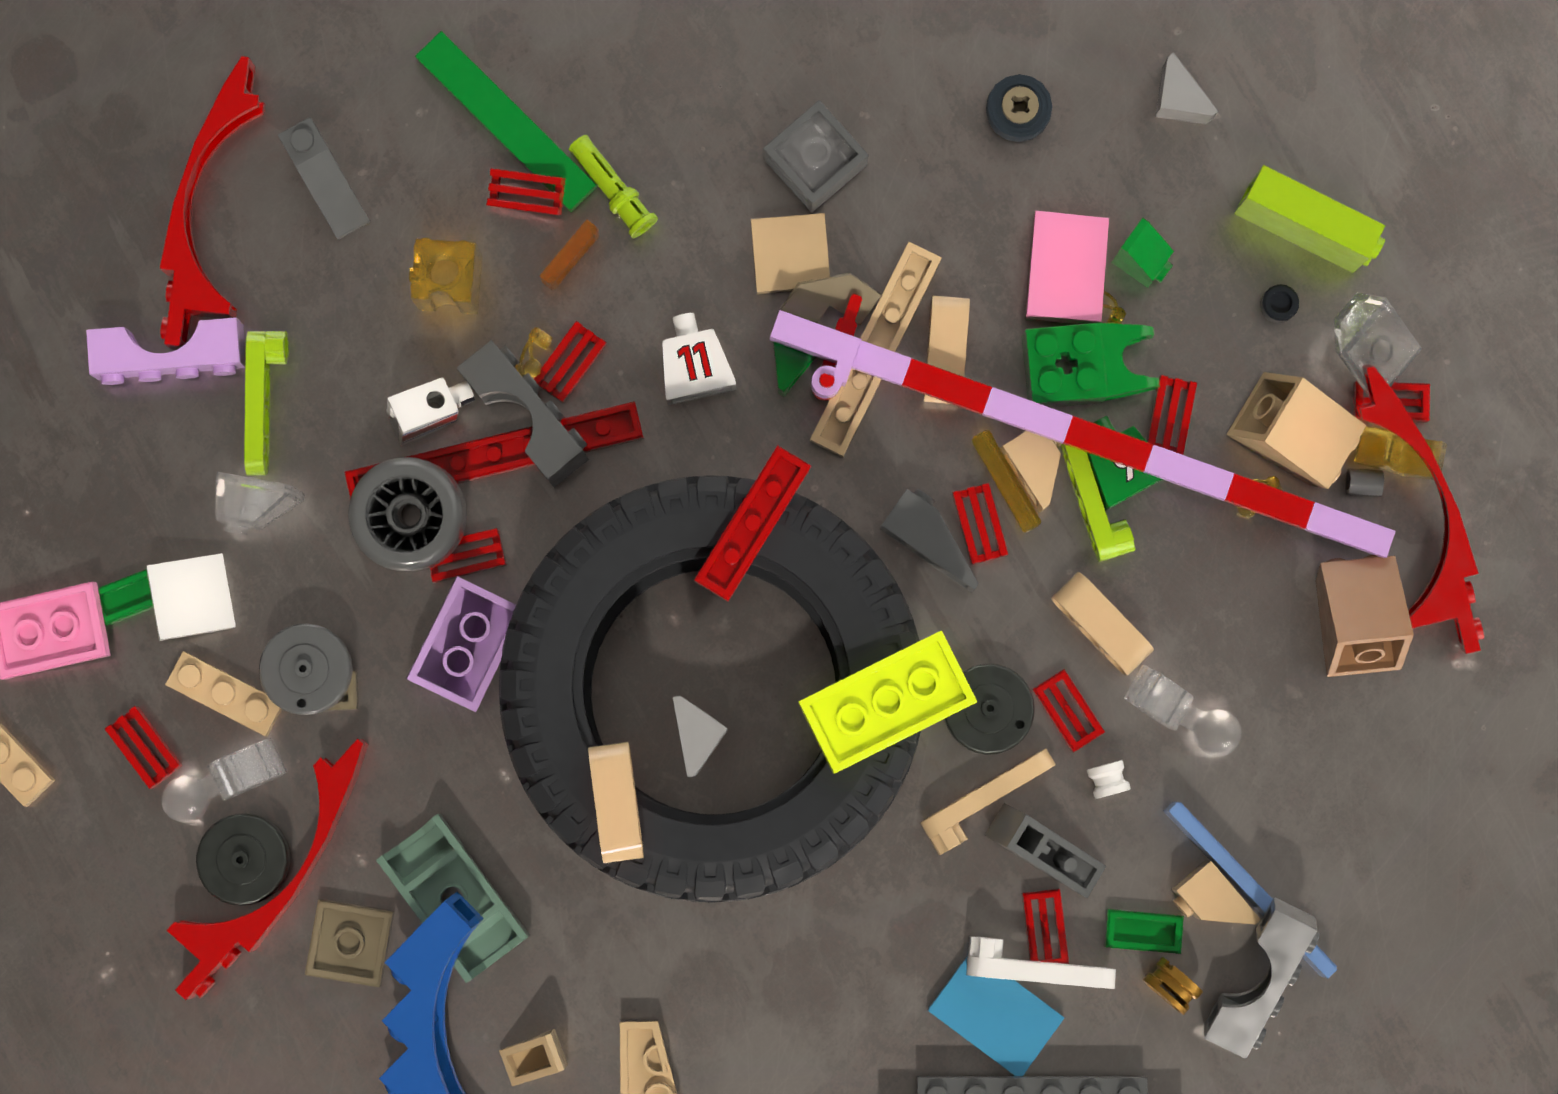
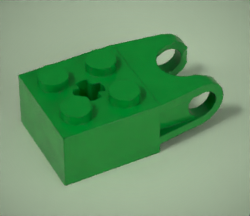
M1091 323L1025 329L1021 338L1027 399L1054 408L1100 404L1158 389L1160 387L1159 378L1134 374L1126 368L1123 362L1124 348L1142 340L1153 338L1154 327L1136 324ZM1061 359L1071 363L1072 368L1069 370V374H1064L1063 368L1056 367L1055 363H1059Z

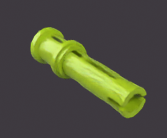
M587 134L579 137L570 145L568 150L573 153L609 199L610 211L621 217L630 229L628 234L632 238L639 237L657 222V215L649 213L638 199V191L625 185Z

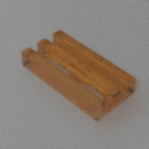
M588 219L540 274L539 277L542 283L551 291L560 285L599 238L597 227Z

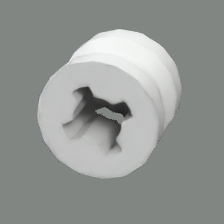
M1123 760L1087 769L1088 777L1093 779L1095 784L1093 790L1095 799L1131 789L1129 782L1124 779L1122 774L1124 769Z

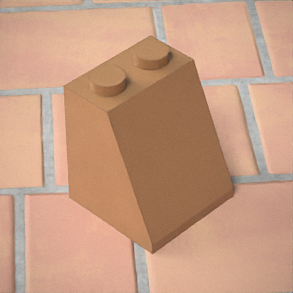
M1369 555L1363 559L1353 560L1334 558L1320 563L1315 582L1327 677L1402 670L1414 633L1395 555L1387 556V558Z

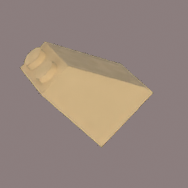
M1263 372L1226 435L1304 483L1329 489L1331 484L1339 478L1341 468L1349 454L1358 446L1360 436L1366 425L1305 378Z

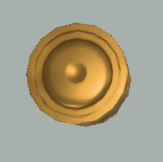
M1161 957L1156 963L1157 969L1154 973H1148L1142 980L1163 1000L1184 1015L1190 1008L1189 1002L1193 998L1198 999L1203 991L1176 966L1170 965L1167 959ZM1162 984L1165 988H1167L1172 994L1176 996V998L1174 999L1160 985Z

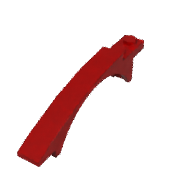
M241 56L223 84L194 142L173 202L159 268L167 276H173V280H169L166 286V302L170 303L168 317H163L160 329L161 338L165 339L164 344L171 350H177L188 342L192 315L219 319L236 318L237 309L214 288L199 262L192 237L191 215L194 194L199 178L214 152L236 130L264 115L265 103L259 102V95L252 94L256 67L251 59L246 56Z
M1364 365L1362 368L1371 403L1356 406L1358 417L1390 430L1413 448L1430 471L1442 503L1444 515L1443 545L1436 569L1427 587L1408 609L1412 628L1453 619L1460 649L1465 654L1481 651L1479 640L1484 639L1483 627L1479 617L1473 618L1470 604L1476 603L1475 593L1471 581L1465 582L1464 580L1465 577L1479 573L1458 506L1431 448L1396 393L1373 365Z
M357 738L335 764L327 758L323 759L320 757L313 765L319 792V818L316 834L301 869L279 895L266 905L237 919L216 923L180 920V922H173L166 930L200 960L175 989L185 1000L194 998L196 995L202 998L216 983V980L212 977L221 966L228 969L241 955L242 952L238 949L240 945L248 952L257 950L298 897L331 841L357 781L368 747V743L363 739Z

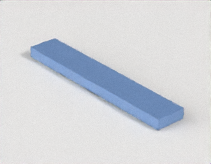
M1181 802L1170 803L1163 812L1213 862L1219 871L1258 912L1264 916L1272 901L1268 893ZM1317 945L1312 953L1305 952L1302 957L1321 977L1328 979L1338 970L1337 966Z

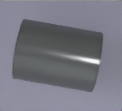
M1347 469L1345 477L1346 494L1382 496L1384 489L1383 470Z

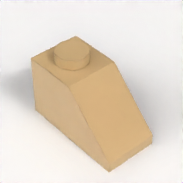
M1025 431L1003 445L999 451L1040 513L1050 505L1061 455L1058 447L1061 446V443Z
M1203 861L1171 889L1177 896L1173 900L1174 904L1187 918L1193 915L1196 919L1254 925L1261 920L1212 861Z

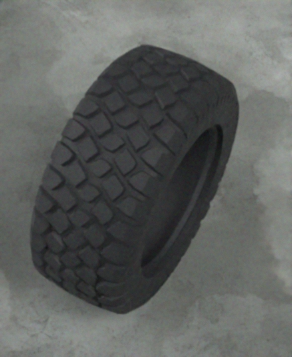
M706 475L666 480L626 493L590 513L555 544L533 572L515 606L503 644L499 673V703L502 729L513 767L533 806L550 829L579 857L593 867L628 886L666 898L708 903L753 899L793 887L829 868L852 851L877 825L889 809L909 772L921 733L919 731L833 774L821 750L806 773L789 789L764 804L735 813L700 814L683 811L655 800L635 786L644 858L603 863L588 751L589 747L603 745L596 727L592 705V678L599 649L614 621L639 595L664 580L701 570L756 481L753 479ZM795 493L746 574L766 581L782 590L808 613L826 642L832 659L836 683L920 640L909 606L897 582L871 546L831 511Z

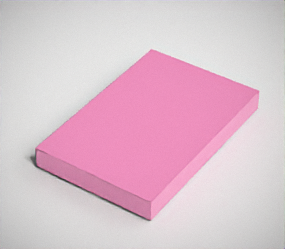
M1035 211L1026 319L1069 324L1101 323L1109 218Z
M97 582L83 583L0 603V680L111 656Z

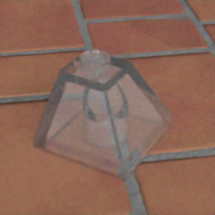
M1356 292L1334 318L1335 351L1368 397L1369 393L1362 366L1373 365L1391 387L1422 350L1385 297Z
M217 472L216 521L225 524V531L248 535L249 529L260 531L302 503L305 494L292 485Z

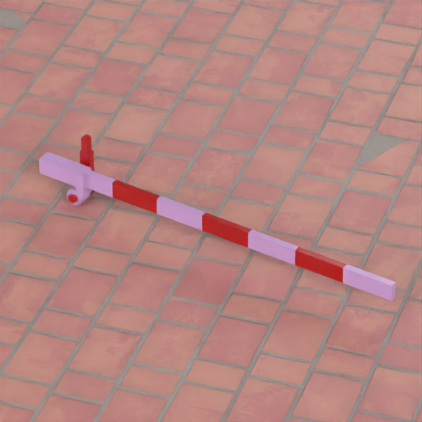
M851 295L845 314L838 319L835 330L779 310L770 335V341L824 359L822 367L814 372L811 380L812 393L820 400L826 401L835 397L841 386L845 387L852 368L1381 558H1387L1396 532L1395 530L862 341V339L854 337L857 328L855 319L862 302L861 296Z

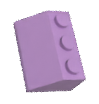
M456 576L406 679L476 712L501 662L505 636L516 604Z

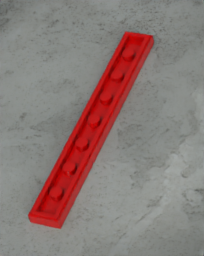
M635 401L563 418L560 421L567 431L574 428L584 439L587 446L582 450L585 453L644 439ZM533 426L407 457L419 458L440 466L458 484L535 465L525 452L532 436ZM378 464L344 472L350 499L359 480Z

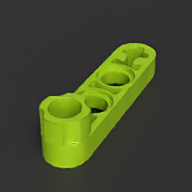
M287 331L247 332L244 464L247 476L268 474L270 364H287L289 357Z
M1061 443L1060 448L1097 560L1101 562L1134 552L1136 550L1134 538L1127 520L1123 519L1109 524L1087 452Z

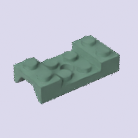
M442 814L435 815L423 827L399 845L376 859L422 923L443 903V892L449 887L458 888L462 892L463 898L484 918L469 936L454 965L466 983L530 936L509 905L505 904L463 847V843Z

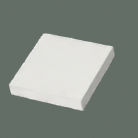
M222 553L146 566L159 641L236 627Z

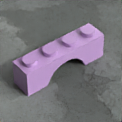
M238 318L200 320L190 340L179 349L168 353H152L142 349L133 333L125 327L86 330L89 374L97 380H101V384L104 385L123 384L124 378L138 377L141 382L162 380L161 375L176 374V378L190 379L199 377V372L213 371V375L227 376L236 374V369L245 368L244 324Z

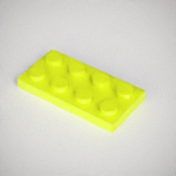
M942 630L798 701L833 774L977 703Z

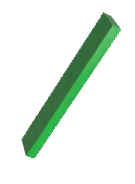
M442 31L415 55L416 59L531 174L566 178L563 206L570 212H573L597 188V185ZM541 183L548 191L555 192V184Z

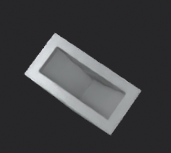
M1172 53L1167 57L1162 66L1155 117L1207 125L1214 119L1218 110L1177 56Z
M682 696L673 697L685 768L687 777H693L699 773L728 728Z

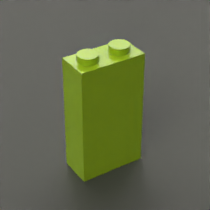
M1265 165L1260 168L1250 181L1234 213L1352 273L1362 265L1367 267L1372 258L1376 259L1386 240L1380 237L1386 225Z

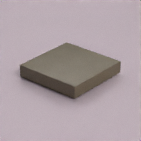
M318 899L305 975L381 987L385 968L384 962L387 957L395 911Z

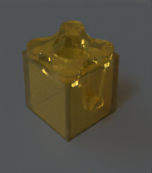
M415 238L413 267H410L409 282H411V299L419 310L437 311L443 305H453L461 313L478 314L483 256L477 244L465 240L446 241ZM441 260H450L458 267L456 278L445 285L436 284L431 277L433 266Z

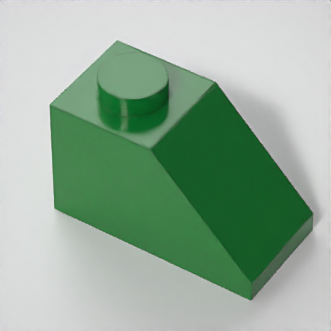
M1142 218L1111 263L1148 288L1154 279L1161 283L1172 268L1173 264L1168 259L1174 250L1150 222Z

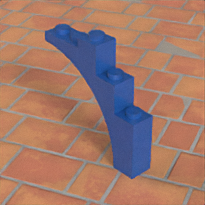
M458 891L447 898L384 962L391 969L392 976L399 983L407 985L411 990L382 1020L388 1027L390 1035L396 1041L404 1043L408 1048L379 1078L389 1094H465L453 1067L447 1044L445 1003L450 977L460 951L471 933L484 918Z

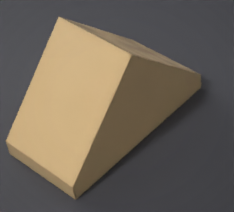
M555 1029L499 1050L512 1086L558 1073L568 1065Z

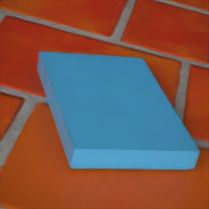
M967 954L927 1010L1014 1076H1023L1064 1020V1017L1015 980L966 975Z

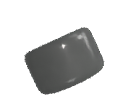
M399 457L379 463L359 480L350 499L348 518L355 542L361 551L372 561L391 570L419 571L441 563L457 548L466 528L467 507L461 488L446 470L432 462L419 458ZM408 504H414L420 510V519L412 526L405 524L401 517L403 508Z

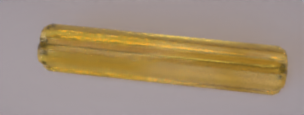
M985 430L975 435L972 443L1022 531L1026 533L1037 528L1041 524V519L992 433L989 430Z

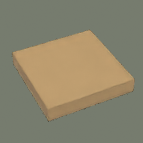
M825 213L751 219L757 294L792 292L798 282L830 277Z

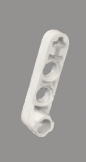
M969 936L966 975L1095 988H1115L1116 969L1002 958L1004 939Z

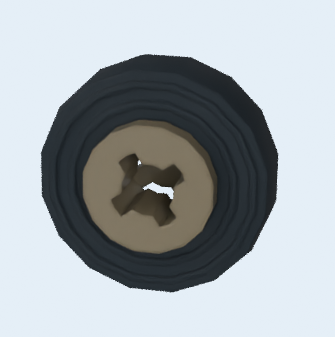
M1018 74L1008 76L995 84L988 95L986 114L989 124L998 135L1006 140L1022 142L1031 140L1044 131L1050 122L1053 105L1050 93L1043 83L1032 76Z

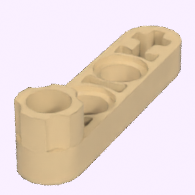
M1047 748L921 821L920 824L938 855L953 849L968 839L959 822L1055 766L1056 763Z

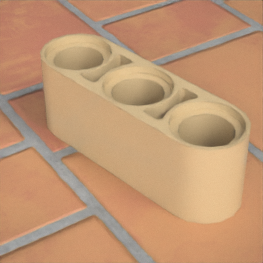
M932 295L926 363L963 377L965 376L970 308L969 298ZM924 394V402L950 404Z
M1077 572L1051 597L1062 613L1123 675L1128 676L1154 651L1146 638L1080 572Z
M629 742L589 747V762L603 863L644 858Z

